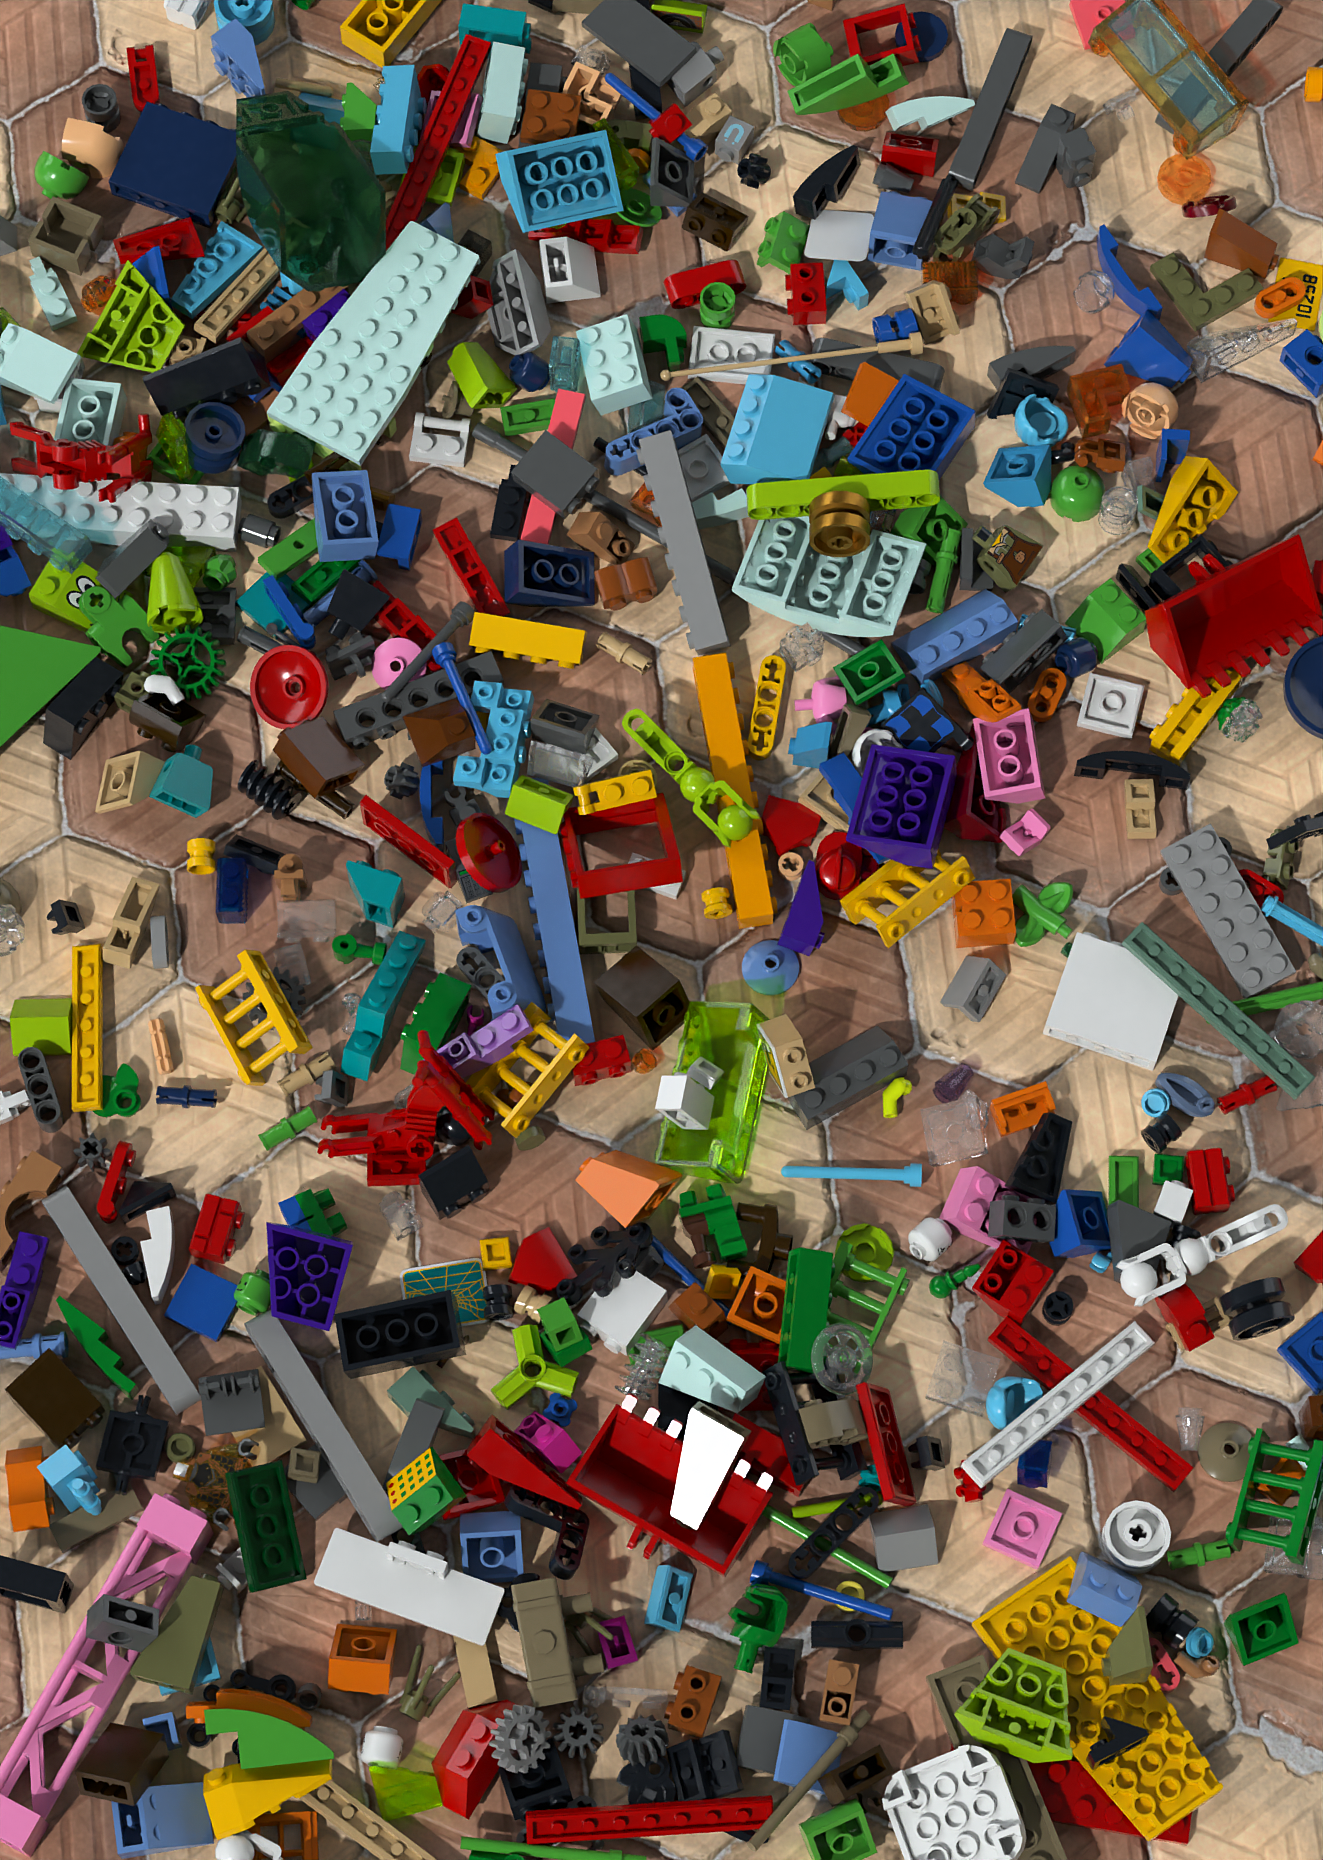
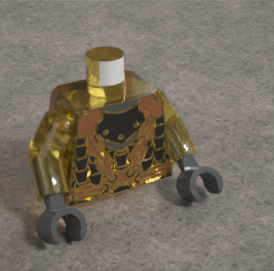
M248 1438L243 1439L240 1443L210 1448L206 1453L199 1452L194 1465L178 1461L174 1470L173 1478L188 1482L185 1494L189 1498L190 1507L206 1514L205 1520L218 1525L224 1531L229 1529L224 1524L225 1520L234 1519L225 1473L249 1468L248 1461L244 1457L251 1460H256L257 1455L250 1453L252 1447L259 1446V1443Z

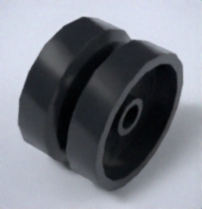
M1271 1277L1256 1280L1237 1287L1220 1297L1219 1302L1224 1315L1234 1317L1228 1324L1233 1340H1248L1271 1333L1290 1324L1295 1319L1290 1303L1280 1301L1286 1293L1281 1278Z

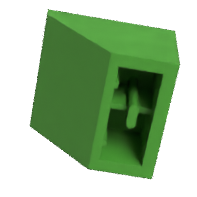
M347 83L346 94L342 95L344 117L340 118V130L342 134H345L347 145L352 148L356 158L371 157L370 149L374 125H377V105L353 83Z

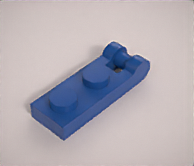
M273 575L263 580V584L269 599L299 645L308 650L312 649L316 644L313 626L302 621L304 618L303 613L296 603L293 605L287 598L290 594L282 581L277 583Z

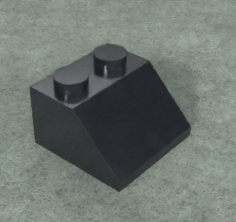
M469 1145L418 1175L421 1192L439 1220L447 1217V1219L454 1217L461 1212L462 1206L469 1202L476 1203L482 1200L487 1195L486 1192L489 1191L488 1180Z

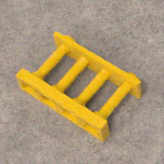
M938 849L934 867L942 873L931 882L919 875L926 868L908 866L890 860L842 898L840 903L849 921L855 925L865 917L875 922L885 946L890 948L975 879L974 874L964 856L950 864L941 858L942 855ZM910 882L921 890L910 899H907L897 891ZM886 900H890L899 908L886 917L876 908Z
M245 949L237 955L241 963V969L217 988L214 986L198 985L195 987V990L199 995L200 1005L208 1012L235 1062L240 1079L246 1085L263 1086L266 1082L260 1072L287 1051L289 1053L305 1054L313 1047L261 951ZM249 978L254 987V994L228 1013L221 998ZM263 1003L267 1011V1018L241 1037L234 1023L258 1004ZM276 1027L281 1037L280 1042L254 1061L247 1047L270 1029Z
M530 1002L524 1012L534 1031L512 1045L515 1051L472 1074L466 1084H470L473 1089L472 1091L482 1102H485L505 1118L501 1126L515 1138L527 1129L533 1117L574 1066L584 1058L585 1053L590 1048L576 1034H573L567 1041L546 1024L551 1018L533 1002ZM538 1034L560 1049L550 1064L528 1048ZM519 1057H522L542 1072L532 1086L510 1071ZM502 1079L524 1095L513 1109L491 1093Z

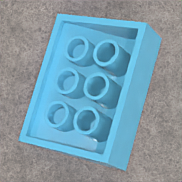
M606 130L495 154L501 182L523 233L624 211Z
M749 374L720 463L730 484H756L809 479L835 397L834 393L776 375Z

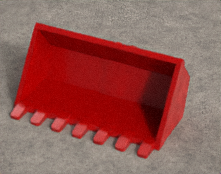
M1299 534L1277 542L1227 567H1224L1211 554H1207L1202 558L1204 567L1196 561L1188 565L1190 574L1197 581L1194 586L1145 610L1150 647L1178 676L1181 683L1187 689L1193 687L1202 698L1211 695L1212 690L1205 682L1211 677L1223 688L1231 684V679L1225 672L1230 667H1233L1241 677L1250 675L1251 669L1244 660L1251 656L1261 667L1269 665L1270 658L1264 650L1270 646L1281 657H1284L1290 653V648L1284 642V639L1291 636L1301 647L1308 643L1309 638L1303 629L1310 626L1319 636H1323V614Z
M628 1393L621 1406L615 1405L566 1484L571 1489L620 1516L628 1524L635 1527L626 1546L630 1550L637 1547L642 1533L649 1535L651 1539L645 1547L642 1557L649 1560L658 1543L661 1542L664 1545H670L726 1577L746 1547L759 1518L772 1498L773 1493L768 1490L774 1480V1475L764 1471L758 1483H754L746 1478L752 1463L745 1458H741L734 1471L731 1470L705 1522L696 1531L681 1527L676 1522L677 1519L670 1516L683 1448V1441L678 1439L683 1423L673 1419L665 1432L655 1426L661 1411L651 1406L644 1419L632 1413L637 1404L638 1397Z

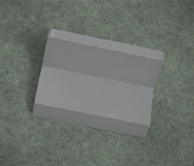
M966 956L940 1003L945 1007L958 1008L971 1021L980 1022L1006 974L989 958Z

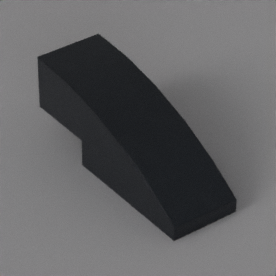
M852 145L840 151L821 164L807 177L793 195L796 214L815 220L827 200L834 203L838 202L860 166L858 146Z

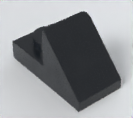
M1104 1716L1101 1726L1110 1741L1107 1742L1106 1739H1102L1090 1747L1091 1751L1086 1761L1090 1768L1094 1770L1145 1743L1149 1734L1144 1728Z

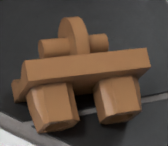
M286 854L279 860L278 870H274V879L278 888L281 889V897H283L284 903L301 902V888H307V878L303 871V863L300 857L295 854Z

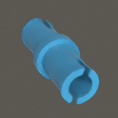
M788 340L779 342L785 348V351L778 346L775 348V353L781 358L807 355L803 351H798ZM809 360L788 362L789 369L795 373L798 372L810 384L818 381L811 373H814L819 378L821 377V370Z

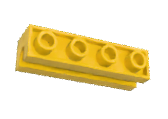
M474 612L469 646L476 647L475 653L485 654L495 650L503 652L502 657L519 660L520 655L530 656V662L547 665L548 659L558 661V667L574 669L575 664L582 665L587 631Z
M1235 669L1232 672L1225 670L1231 679V684L1225 688L1221 687L1213 677L1209 678L1205 682L1212 692L1206 698H1202L1193 687L1190 689L1185 688L1181 695L1183 697L1179 705L1174 703L1165 715L1168 719L1163 726L1158 724L1151 732L1149 738L1152 741L1149 750L1179 766L1218 716L1217 712L1222 708L1225 700L1230 699L1240 687L1243 677Z

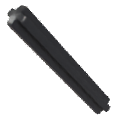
M947 175L945 179H942L914 244L912 253L917 255L918 259H923L924 256L928 255L958 182L956 179H953L952 175Z

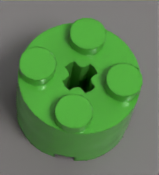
M812 23L800 26L776 40L773 45L774 57L779 56L782 63L778 65L781 73L795 87L831 68L830 57L834 54L832 46L827 41L824 42Z

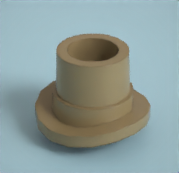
M452 381L447 396L443 395L442 398L445 401L442 416L444 418H451L453 414L471 416L474 409L467 403L461 389L458 388L457 381Z

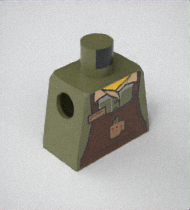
M1007 525L996 529L993 534L984 526H980L972 536V539L983 547L976 558V562L1005 593L1017 587L1043 548V545Z

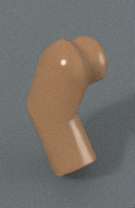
M1182 1650L1172 1660L1173 1663L1195 1679L1212 1676L1220 1667L1219 1659L1214 1655L1192 1659Z

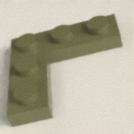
M1174 253L1169 254L1150 266V272L1195 332L1256 298L1258 293L1264 290L1249 268L1203 293Z

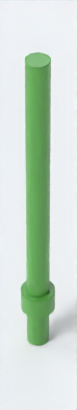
M767 1505L762 1513L763 1516L805 1541L814 1533V1531L770 1505ZM822 1536L817 1537L814 1541L815 1547L822 1551H828L832 1546L831 1541ZM841 1547L831 1555L886 1589L893 1579Z
M464 1836L461 1837L460 1849L560 1860H646V1856L623 1854L622 1850L615 1849L604 1852Z

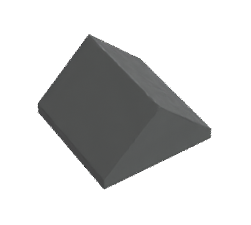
M655 137L652 139L650 205L688 207L693 202L694 162L686 156L685 152Z
M546 699L531 718L532 739L585 755L600 715Z

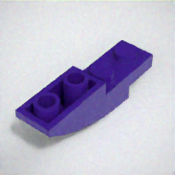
M19 1232L6 1282L0 1290L1 1347L16 1350L20 1342L44 1272L42 1267L50 1241L48 1237Z

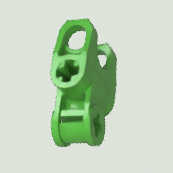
M94 586L87 589L79 598V609L93 623L85 632L87 638L94 646L101 647L100 652L111 658L124 669L133 662L122 646V637L126 631L139 633L151 644L160 637L158 633L153 631L151 625L148 627L146 612L127 594L117 602L103 587ZM98 597L100 600L97 603L98 605L92 607L89 603L93 598Z

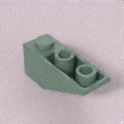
M413 1366L387 1390L388 1397L407 1417H409L416 1399L419 1398L445 1408L439 1426L440 1429L471 1439L476 1436L475 1429L473 1428L475 1425L474 1421L464 1411L459 1414L452 1407L455 1404L452 1398L445 1391L439 1393L432 1386L435 1383L434 1380L423 1369L418 1372Z

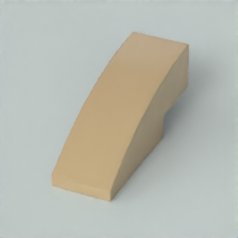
M132 876L113 917L112 929L103 946V962L127 969L131 968L148 926L160 884Z

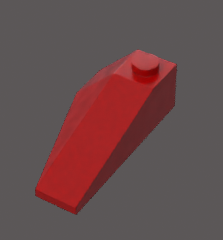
M492 1414L467 1449L468 1462L480 1472L484 1469L492 1476L578 1510L582 1506V1497L575 1490L571 1489L566 1484V1481L556 1472L551 1470L548 1473L545 1470L546 1465L543 1463L542 1458L535 1452H526L520 1443L522 1439Z

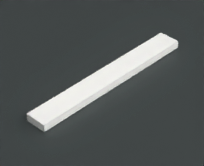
M1134 1321L966 1459L961 1467L980 1488L984 1487L1152 1348L1155 1342Z

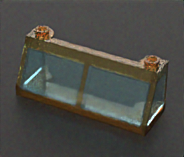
M1127 0L1093 29L1088 41L1091 50L1101 57L1111 55L1175 131L1173 134V146L1186 160L1236 131L1249 101L1163 0Z

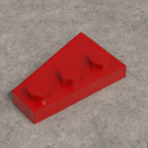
M191 217L113 240L120 264H126L127 260L131 263L135 262L155 246L160 247L162 260L205 257Z

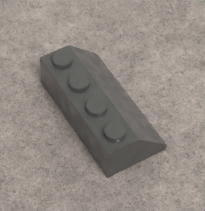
M875 1026L810 1062L809 1066L815 1088L793 1095L787 1099L806 1130L888 1086L895 1078L906 1076L908 1063L894 1040L878 1026Z

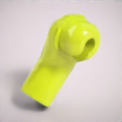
M903 1077L895 1078L883 1091V1117L895 1118L898 1116L897 1100L902 1095H907L912 1091L911 1081Z

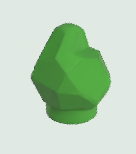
M218 554L209 558L204 566L203 583L205 586L213 591H221L223 587L232 584L237 577L234 559L227 554Z

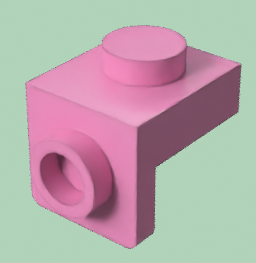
M1030 809L1019 822L1005 829L1000 838L1020 857L1037 847L1051 827L1034 809Z

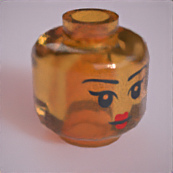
M100 275L82 287L81 303L86 311L101 316L117 286L115 285L116 279Z

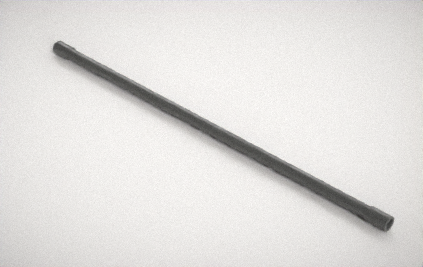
M479 422L472 432V436L492 448L500 450L518 462L528 452L482 422ZM598 491L587 492L582 498L668 548L667 543H661L657 529L658 526ZM706 555L711 574L733 586L737 572ZM802 626L852 656L866 648L845 635L822 632Z

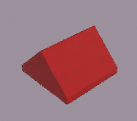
M886 131L881 163L885 165L889 163L903 173L933 177L939 139Z

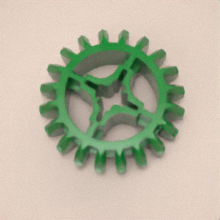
M186 625L185 633L183 634L179 627H175L176 636L172 637L169 632H165L164 635L168 641L166 643L160 639L156 641L157 645L162 649L161 651L157 649H152L151 651L152 655L159 658L150 660L152 667H159L153 670L151 675L168 676L166 661L171 662L179 668V678L175 684L181 693H184L185 700L187 702L191 701V693H195L196 698L200 700L202 699L201 690L204 689L210 695L212 694L211 689L208 687L210 684L219 687L220 683L215 679V676H225V673L218 669V667H224L227 663L223 659H217L225 655V651L223 649L215 650L220 645L219 640L215 639L210 642L212 633L208 631L202 636L201 627H197L194 634H192L190 625ZM190 642L183 652L170 653L176 646ZM199 644L209 651L210 665H206L198 660L199 651L197 649ZM190 657L193 663H196V665H189L187 669H185L184 665L180 663V661H188ZM206 673L200 681L186 685V682H189L192 675Z

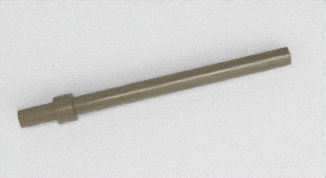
M862 1709L850 1723V1726L844 1725L837 1733V1739L751 1837L747 1842L751 1850L756 1852L846 1746L851 1747L857 1740L859 1731L871 1719V1715L866 1710Z

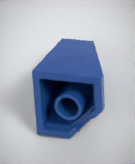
M1147 309L1126 332L1124 338L1119 343L1120 347H1115L1104 363L1109 369L1172 388L1177 381L1182 384L1192 371L1189 368L1193 359L1152 312Z

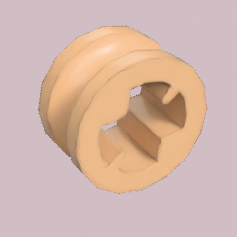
M794 852L783 854L778 861L779 875L787 881L797 880L803 873V859ZM789 861L791 864H797L794 872L791 869H784L786 868V862Z

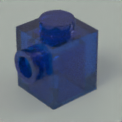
M1039 1440L1019 1457L1017 1466L1018 1484L1029 1488L1048 1487L1052 1463V1441Z

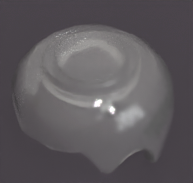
M1093 269L1078 278L1080 283L1073 290V295L1077 305L1083 312L1092 315L1105 310L1111 305L1115 290L1112 279L1106 273Z

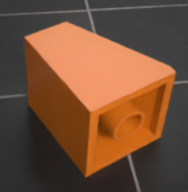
M614 1150L606 1154L602 1152L595 1158L589 1157L580 1166L579 1170L581 1173L575 1181L621 1225L627 1228L649 1219L683 1175L667 1167Z

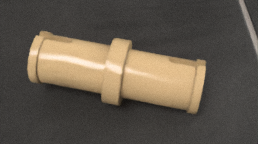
M606 631L601 634L597 641L596 647L615 657L616 662L620 664L625 663L642 675L649 670L652 659L634 650L632 644L628 642L623 643Z
M326 1051L308 1064H300L298 1070L278 1080L277 1083L285 1096L288 1097L306 1084H314V1080L323 1075V1071L336 1068V1065Z

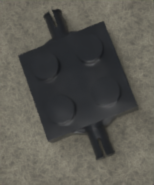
M143 1395L138 1396L135 1412L124 1413L110 1410L96 1469L119 1476L114 1493L118 1495L120 1493L127 1495L130 1479L141 1478L156 1481L170 1424L169 1421L155 1419L147 1414L151 1398L145 1396V1399Z

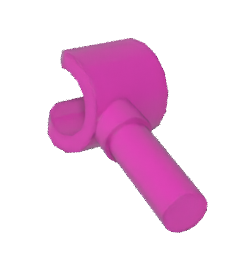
M473 1005L467 1009V1022L469 1023L467 1034L469 1036L475 1033L478 1026L483 1024V1008L478 1017L472 1016Z

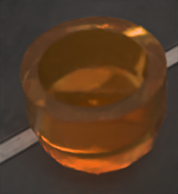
M642 1048L633 1056L632 1066H635V1072L646 1074L656 1068L657 1059L650 1050Z

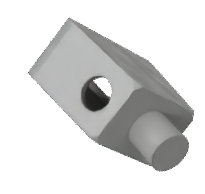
M691 42L696 47L697 52L666 82L684 107L688 106L716 82L717 69L715 65L724 60V56L717 46L704 52L697 42Z

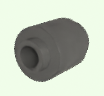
M249 514L247 518L243 517L241 519L238 533L241 534V540L268 548L278 543L281 527L277 526L274 521Z

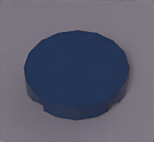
M914 12L917 28L912 29L913 36L918 35L922 50L917 52L919 62L932 61L943 53L947 45V27L939 17L932 13ZM902 22L898 23L895 32L896 48L907 45Z

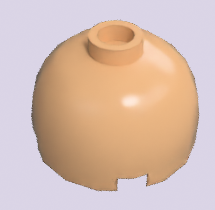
M1154 382L1145 383L1133 389L1124 398L1122 415L1124 419L1128 416V419L1132 422L1130 427L1133 431L1142 437L1157 439L1158 436H1161L1162 428L1171 429L1178 417V403L1171 391L1163 385Z

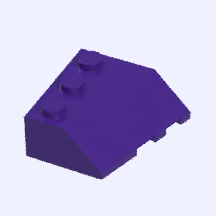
M266 1222L272 1317L330 1331L353 1247L352 1241L296 1226Z

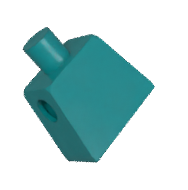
M186 745L184 754L176 753L168 758L149 797L195 818L207 812L211 801L213 769L211 766L200 761L202 749L195 745Z

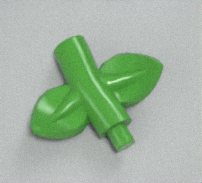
M1067 882L1048 884L1043 887L1038 895V899L1023 884L1012 894L1013 903L1024 913L1015 921V940L1020 947L1031 946L1039 942L1044 937L1045 929L1053 935L1059 933L1065 939L1071 935L1073 929L1065 924L1067 919L1060 914L1071 903L1073 885Z

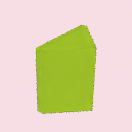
M72 998L14 1000L10 1015L14 1056H19L20 1052L27 1047L38 1048L44 1056L72 1055Z

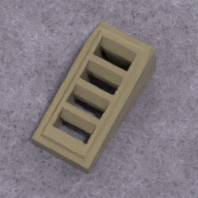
M847 703L843 705L828 754L831 758L845 753L846 756L849 755L855 742L871 719L872 715L865 707Z

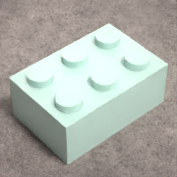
M493 42L485 70L482 90L483 100L476 136L482 140L507 144L510 134L515 135L517 122L520 120L522 109L520 100L523 97L525 88L523 79L528 66V59L524 58V47Z
M628 314L576 331L590 398L600 415L653 399L638 331Z

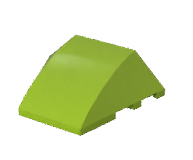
M127 260L115 282L117 286L92 332H88L77 354L83 358L153 373L163 369L186 326L135 266Z
M1007 1648L982 1682L955 1712L954 1716L977 1742L1032 1763L1071 1760L1073 1757L1069 1738L1071 1727L1068 1722L1067 1712L1069 1702L1066 1669Z

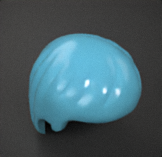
M1031 394L1021 401L1016 409L1015 431L1022 442L1028 446L1050 445L1052 447L1066 436L1069 428L1068 418L1065 412L1052 404L1047 397L1036 398L1037 395Z
M1014 1376L1000 1378L990 1388L986 1398V1412L990 1422L994 1427L1002 1431L1042 1398L1043 1390L1040 1384L1032 1379Z

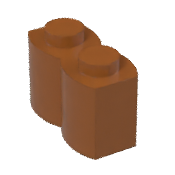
M648 557L633 559L620 565L604 567L594 572L595 582L604 609L620 610L629 602L645 603L657 595V585Z

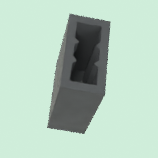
M547 430L543 432L511 471L513 480L564 519L569 514L573 515L578 511L582 504L581 499L587 492L592 493L600 481L599 472L595 466Z

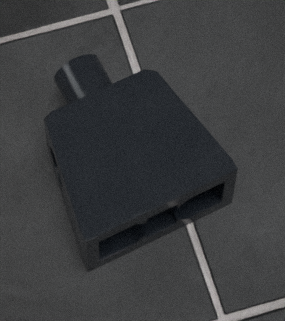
M344 569L327 610L329 614L336 617L328 632L340 640L344 639L350 627L361 632L386 604L390 596Z

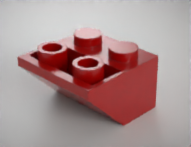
M1003 1239L973 1285L972 1290L995 1313L1003 1318L1008 1316L1021 1327L1051 1281L1054 1271Z

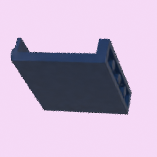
M147 102L109 179L111 193L114 196L181 219L191 217L193 223L211 229L215 221L213 211L242 151H248L246 135L237 129L229 130L220 127L210 120L203 121L194 118L187 112L179 113L163 104Z

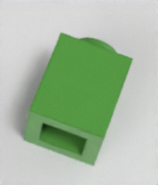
M564 1297L537 1309L544 1330L556 1352L583 1340L577 1321Z

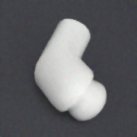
M154 674L148 676L144 682V688L148 693L166 694L173 706L185 699L173 679L169 676Z

